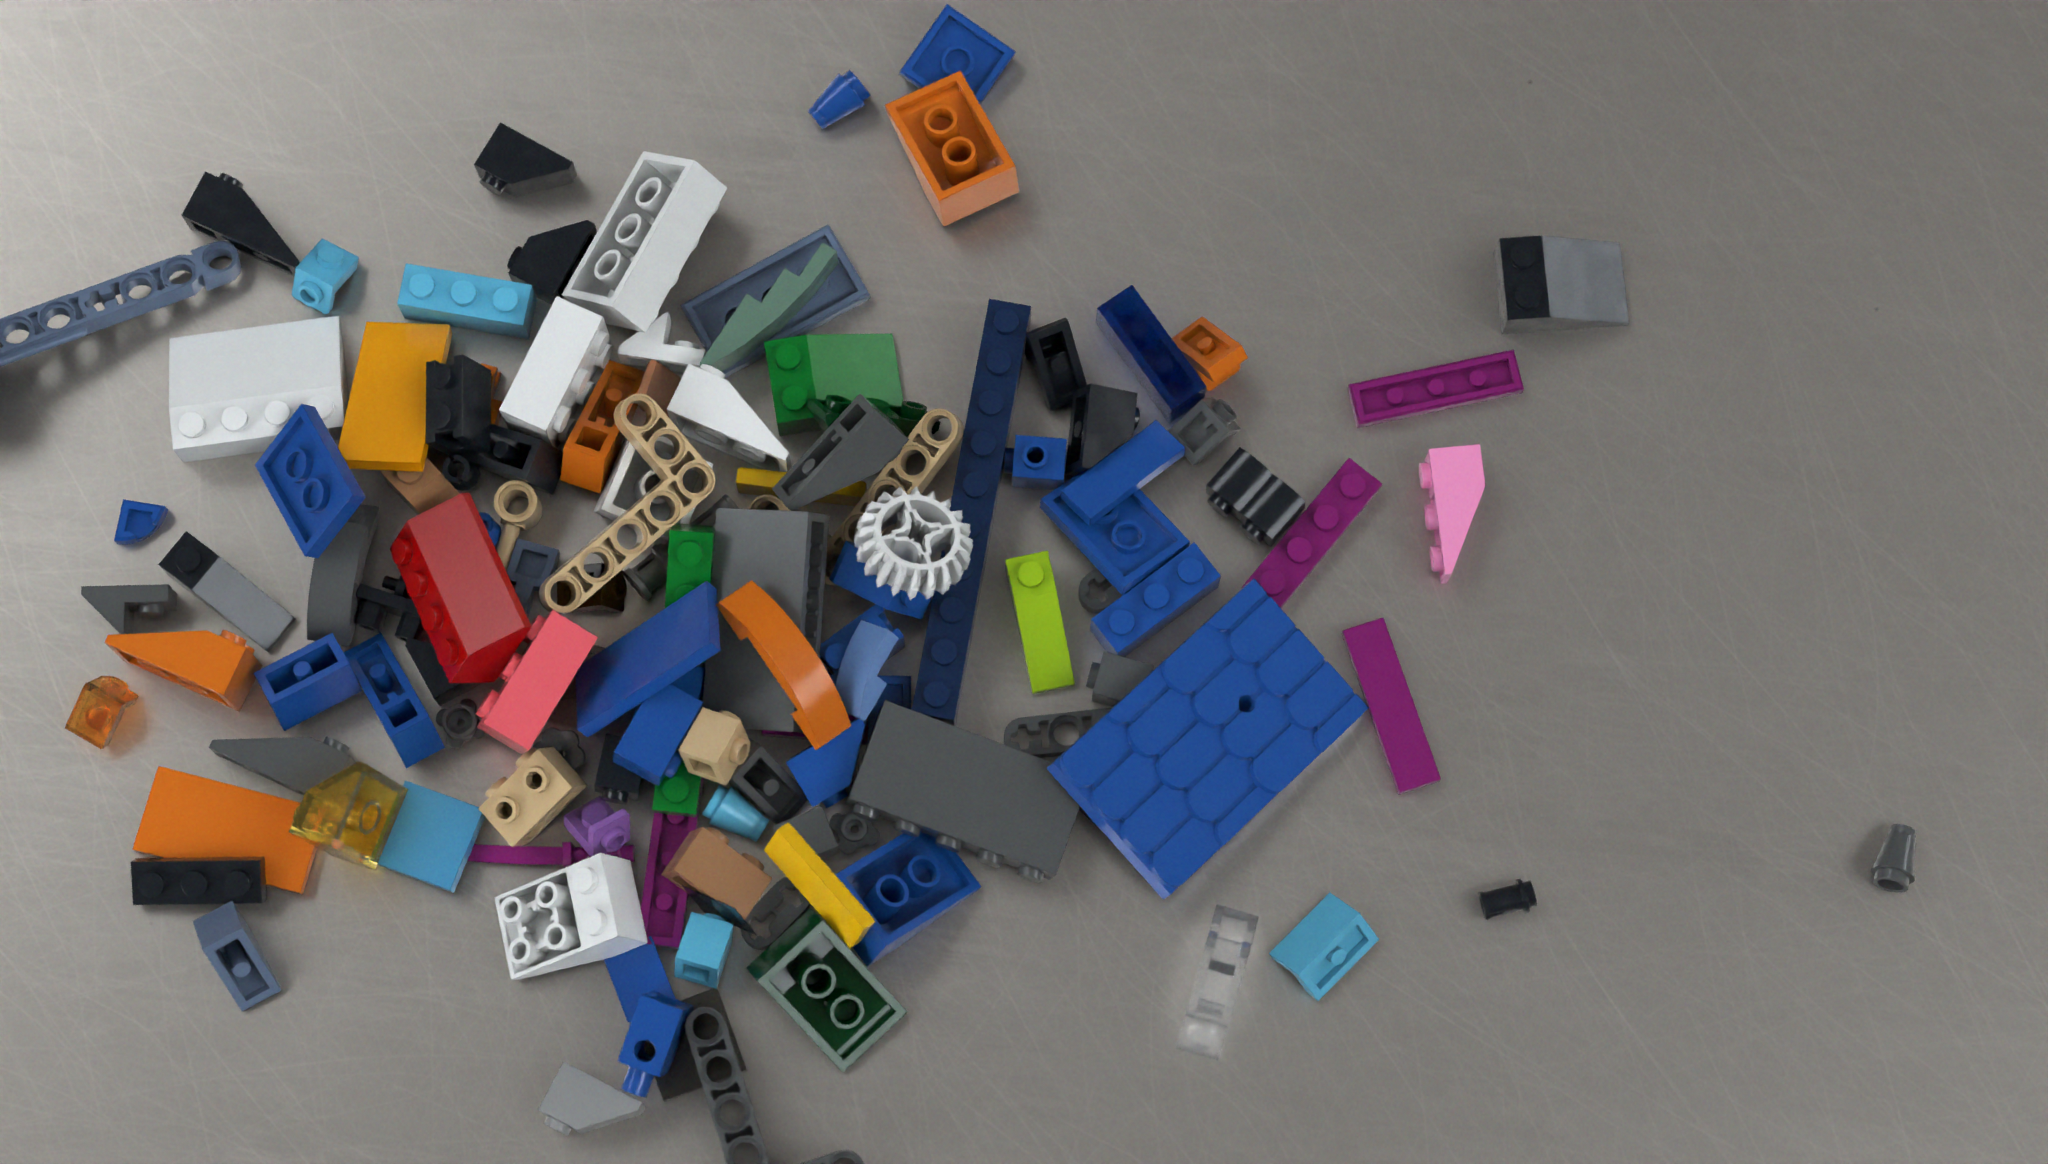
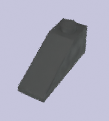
M860 393L778 481L772 490L789 510L794 511L880 472L888 462L893 461L900 454L902 447L909 439L889 417Z
M327 736L324 742H320L312 737L212 740L209 746L217 756L330 809H334L357 764L347 754L350 749L348 746Z

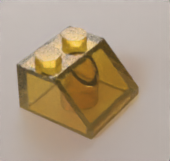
M358 761L305 791L300 805L294 812L289 833L333 857L375 870L408 789L367 764Z

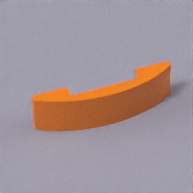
M751 580L716 604L740 641L748 637L797 709L791 715L815 750H818L851 726L843 701L820 658L791 618L761 587Z

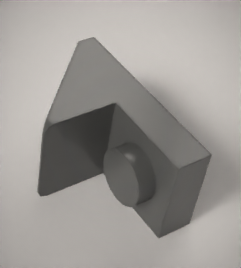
M169 584L81 586V595L120 634H133L134 612H137V615L141 617L157 618L164 616V611H177V593Z

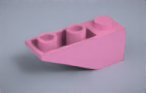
M1480 444L1429 449L1424 460L1425 463H1419L1420 485L1422 489L1428 488L1430 504L1424 505L1425 524L1427 530H1434L1436 546H1430V563L1433 572L1439 571L1441 584L1447 583L1453 572L1486 486Z

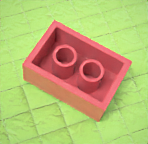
M554 610L545 617L538 614L531 622L532 628L523 639L527 643L521 655L517 652L513 654L499 675V678L505 681L498 692L493 689L491 692H488L475 713L482 718L477 726L478 729L520 754L530 750L598 639L594 634Z

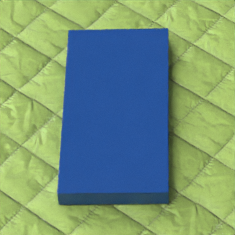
M705 581L582 663L576 673L577 730L587 738L592 736L720 651L718 607L716 606L718 603L717 589Z

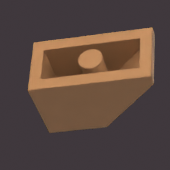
M427 457L423 472L380 471L386 483L417 515L459 495V492Z

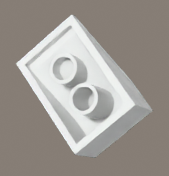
M688 363L667 408L669 418L682 434L693 441L756 468L788 472L792 467L789 452L731 383L724 379L725 374L710 365L702 364L698 368Z

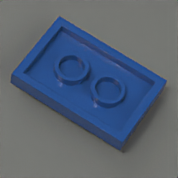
M301 404L255 464L304 556L319 558L366 498L314 406Z
M1085 470L1041 498L1040 509L1123 596L1189 547L1190 541L1140 489L1091 526L1087 525L1061 499V490L1088 471Z

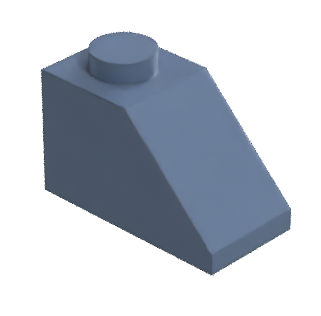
M233 901L193 921L202 950L241 1011L281 991L280 985L256 938Z

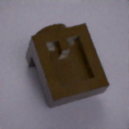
M604 563L584 565L586 573L594 578L600 577L605 568ZM623 570L617 573L578 608L568 613L605 609L614 613L623 612L624 598L627 593ZM559 581L557 582V605L565 606L571 600V590L567 584Z

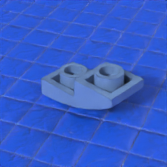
M863 620L858 624L848 644L835 686L847 714L866 721L887 685L877 674L887 661L890 652L899 638L890 630Z

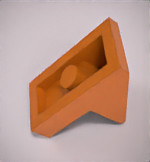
M1203 316L1169 340L1173 349L1207 391H1212L1240 370V363L1248 358L1240 343Z

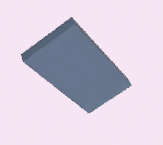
M829 224L681 304L682 311L706 352H708L746 294L762 302L784 268L800 276L822 242L837 251L838 265L813 298L769 340L805 335L870 299L868 290ZM762 344L746 358L724 370V379L765 357V345Z

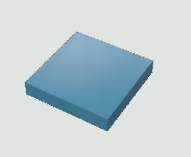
M405 780L374 853L372 862L454 893L485 816L477 806Z

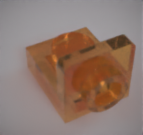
M100 676L84 684L65 729L103 749L109 746L125 709L134 705L139 696L129 690L128 685L123 680L114 676Z

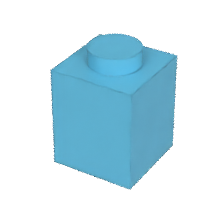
M691 912L675 957L674 977L717 989L732 945L734 924L726 922L724 918L716 914L705 913L701 915Z

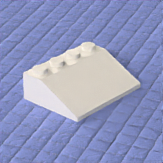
M339 316L170 338L169 415L173 450L182 462L265 452L301 404L314 406L334 442H339L349 401Z

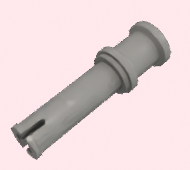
M725 494L711 508L690 524L713 526L716 520L717 508L739 509V507ZM669 541L664 545L662 543L655 544L651 547L652 553L632 569L627 567L623 570V574L628 582L646 601L652 598L651 592L667 580Z

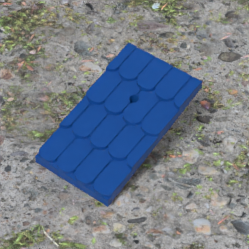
M1255 579L1238 591L1046 768L1162 899L1171 895L1188 880L1211 856L1239 832L1263 807L1291 783L1369 708L1353 692V689L1332 665L1324 660V656L1300 629L1295 627L1296 625L1271 597H1268L1267 592Z

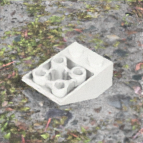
M599 853L495 897L510 977L514 981L612 958L648 943L631 861Z

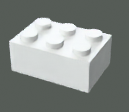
M556 296L499 409L508 429L541 439L557 449L561 442L566 443L576 424V420L573 417L579 405H586L594 389L595 383L592 382V379L598 367L605 368L613 352V345L610 344L611 338L603 316Z

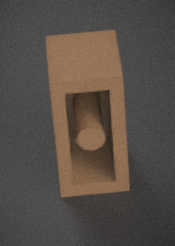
M700 827L690 831L662 872V875L685 892L686 890L681 885L734 907L745 920L773 878L763 872L764 865L758 859L747 853L740 855L728 846L729 839L720 831L712 827L707 829Z

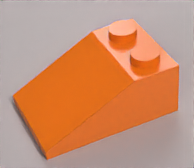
M961 71L885 104L887 114L922 189L943 227L1019 192L1016 166Z
M208 630L108 635L104 642L123 661L240 712L256 680L254 672L262 668V664L253 655L255 650L246 645L247 641L226 630H222L220 636Z

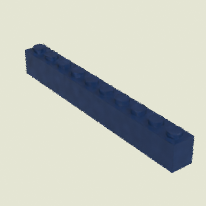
M989 299L951 498V507L949 509L950 511L962 510L963 519L961 523L970 524L971 532L969 538L973 539V549L970 553L971 560L967 570H964L961 580L956 585L951 584L949 590L944 594L936 590L933 594L912 705L913 711L956 726L1004 468L1006 447L1008 446L1025 355L1026 332H1029L1031 322V306ZM945 550L941 551L940 559L946 556Z

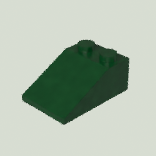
M812 908L805 912L746 967L759 984L842 1072L850 1067L907 1013L905 1008Z

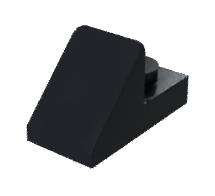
M1065 317L1026 332L1025 356L1035 367L1046 406L1052 411L1072 403L1073 391L1086 386L1087 383L1068 319Z

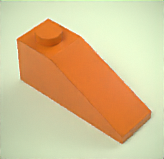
M612 360L608 361L564 445L560 481L601 494L625 438L614 422L615 408L620 401L633 394H638L645 371ZM631 403L626 410V416L630 423H632L638 407L636 403Z

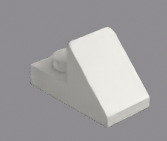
M666 312L650 324L646 333L639 331L620 344L618 357L621 364L630 367L646 369L648 361L655 360L676 374H684L688 363L700 368V362L706 352L703 349H699L700 346L689 341H675L674 345H669L672 322L669 312Z

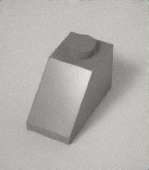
M563 1062L538 1110L548 1116L544 1123L545 1125L568 1136L571 1129L583 1134L642 1115L646 1106L641 1101Z

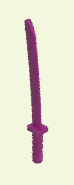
M562 842V847H511L474 844L467 862L563 865L565 868L591 856L584 848L575 847L572 842ZM623 845L614 852L606 853L607 855L635 862L634 845Z

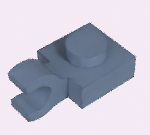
M517 538L507 574L511 583L515 585L516 594L527 617H529L534 592H539L541 584L555 572L560 552L559 549Z

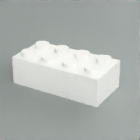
M643 151L564 289L562 296L571 303L603 316L606 324L646 333L650 324L657 318L659 308L668 292L676 284L679 273L690 253L697 247L699 237L708 221L717 211L727 187L695 160Z

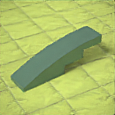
M822 242L800 276L784 268L762 302L746 294L701 360L700 367L702 364H706L723 372L746 358L764 344V341L769 340L779 332L813 298L838 265L837 251Z

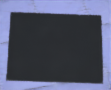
M681 885L704 913L719 915L726 922L733 923L735 927L758 936L734 907Z

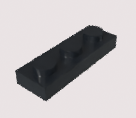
M265 857L136 858L130 862L133 905L226 904L230 901H233L234 904L263 903L267 900Z

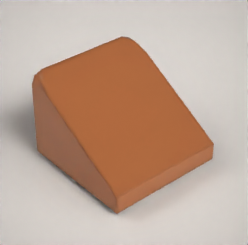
M655 360L648 361L638 394L642 393L650 396L668 416V405L681 378Z

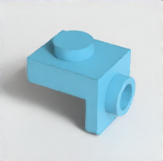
M322 238L296 267L292 296L305 305L328 314L333 309L335 293L357 269L359 257Z

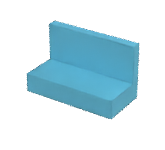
M1329 893L1269 955L1289 970L1306 992L1319 1001L1379 938L1359 912L1332 893Z

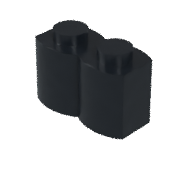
M1241 447L1206 485V493L1210 496L1207 502L1224 517L1231 514L1243 523L1240 526L1241 531L1256 544L1264 541L1269 546H1272L1305 509L1306 501L1297 492L1273 475L1261 462Z

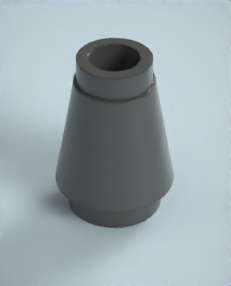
M1903 824L1891 825L1890 831L1871 869L1874 875L1873 883L1877 887L1886 891L1901 893L1906 892L1909 884L1915 881V837L1917 832L1914 828Z

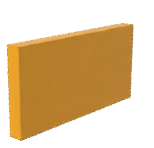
M366 322L338 449L350 469L423 472L429 446L426 444V362L436 360L439 363L446 364L452 338L450 324Z

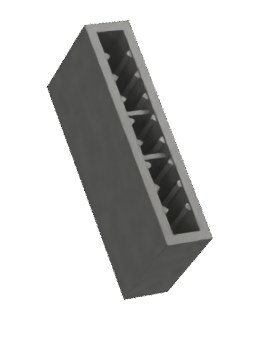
M717 508L716 520L712 528H715L711 581V585L717 589V602H720L752 580L784 610L805 636L818 657H820L829 515L806 511ZM718 609L720 651L707 659L705 663L703 662L705 680L704 693L700 699L703 701L702 708L704 707L718 713L720 710L729 711L742 720L745 729L803 733L791 715L797 709L748 637L740 641Z
M886 700L878 713L845 803L854 807L852 813L860 818L877 822L879 817L895 822L894 829L903 834L918 837L920 832L935 837V844L941 848L953 852H960L961 847L978 853L976 859L984 864L1001 868L1002 863L1019 868L1017 875L1037 883H1042L1043 878L1051 880L1056 875L1080 808L1077 802L1046 769L1052 762Z

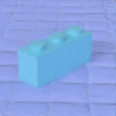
M406 263L397 305L405 319L434 324H450L451 327L529 340L537 297L530 284Z

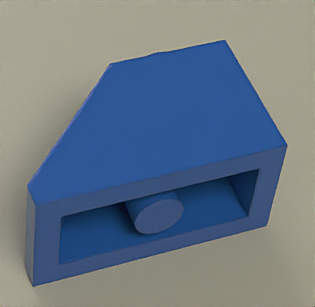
M846 540L829 580L886 610L922 619L932 596L927 600L921 592H917L916 597L910 601L907 591L900 590L899 593L893 596L892 586L885 584L877 588L876 579L878 576H865L864 567L866 563L857 562L856 553L858 548L854 546V542Z
M854 719L850 722L851 726L818 750H815L811 745L785 762L812 807L822 802L827 809L848 796L845 788L853 782L867 720Z

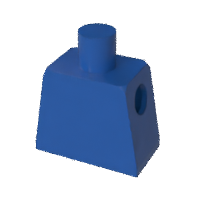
M650 991L640 995L618 1058V1062L629 1066L621 1087L622 1090L646 1098L654 1076L661 1077L668 1074L685 1033L687 1017L694 1010V1005L657 991ZM646 1040L650 1041L655 1047L654 1057L647 1055L644 1045Z

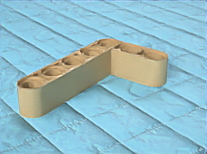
M642 393L633 394L620 401L614 411V422L620 432L658 475L661 481L541 584L539 601L548 612L554 610L559 614H563L578 608L704 500L714 489L716 481L712 468L655 400L648 395ZM631 403L639 404L646 412V421L642 426H635L627 419L626 410ZM663 436L672 441L674 454L670 460L662 459L656 454L654 445L658 437ZM687 470L696 471L702 478V487L698 493L689 492L683 485V476ZM656 497L664 499L669 505L670 513L665 521L656 520L650 513V504ZM623 525L630 526L637 534L636 545L630 550L623 548L617 541L618 530ZM591 553L600 556L604 562V571L598 578L589 576L584 569L585 558ZM559 581L567 584L571 590V600L565 606H559L554 603L550 594L552 586Z
M940 408L928 411L909 434V440L902 447L900 454L893 461L887 463L834 535L828 534L825 571L826 584L840 587L829 580L831 576L828 571L829 563L834 557L840 555L846 540L854 542V531L859 518L863 516L867 505L871 501L877 502L882 492L889 487L898 489L900 486L907 495L916 486L920 494L924 492L963 439L964 426L958 416ZM948 418L952 424L950 436L945 440L936 441L932 434L934 423L939 419ZM914 453H922L926 459V466L918 475H910L906 468L908 458ZM773 495L756 497L748 508L764 510L767 505L776 504L779 510L791 511L783 504L779 497ZM893 524L881 531L882 536L890 535L897 525Z

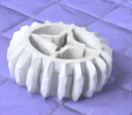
M899 486L894 491L893 496L883 492L877 502L871 501L867 505L865 513H863V516H860L857 524L858 530L854 538V546L858 548L856 553L857 562L866 563L864 567L865 576H878L876 579L877 588L888 584L892 586L893 596L899 593L900 590L907 591L911 601L916 597L917 592H921L928 600L933 596L935 590L944 594L949 590L951 584L956 585L961 580L963 572L967 570L971 560L970 553L973 549V539L969 538L971 532L970 524L961 523L963 519L962 510H949L951 507L950 498L940 503L935 500L934 490L927 496H923L916 486L907 495ZM893 524L897 525L898 529L892 530L890 535L882 536L881 531ZM945 550L946 556L931 563V556H935L937 551Z

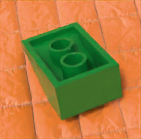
M892 333L816 334L764 341L780 436L822 430L807 408L809 399L825 400L827 395H838L848 398L853 402L861 393L865 398L880 399L889 403V405H902L903 395Z

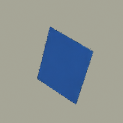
M649 936L652 944H644L612 958L604 959L628 1022L632 1020L641 994L657 991L676 999L652 936Z

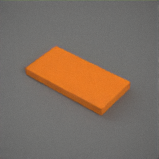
M158 766L132 849L135 852L158 858L265 857L266 886L303 895L328 811L316 806Z

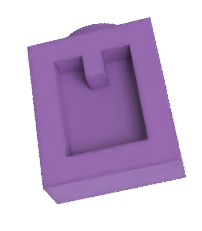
M601 796L564 815L565 828L590 856L614 852L630 840L629 813L625 809L614 812L607 802L601 799Z

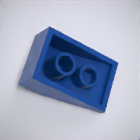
M920 832L918 837L901 834L835 874L875 919L874 924L863 939L853 947L867 967L899 948L981 888V885L956 852L937 846L935 844V837Z

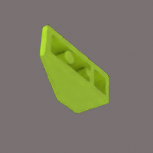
M1048 550L1005 559V572L1032 694L1075 686Z

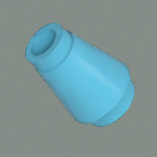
M720 784L702 812L703 816L710 819L708 824L745 838H750L757 842L769 822L768 818L764 817L760 811L732 786L728 790Z

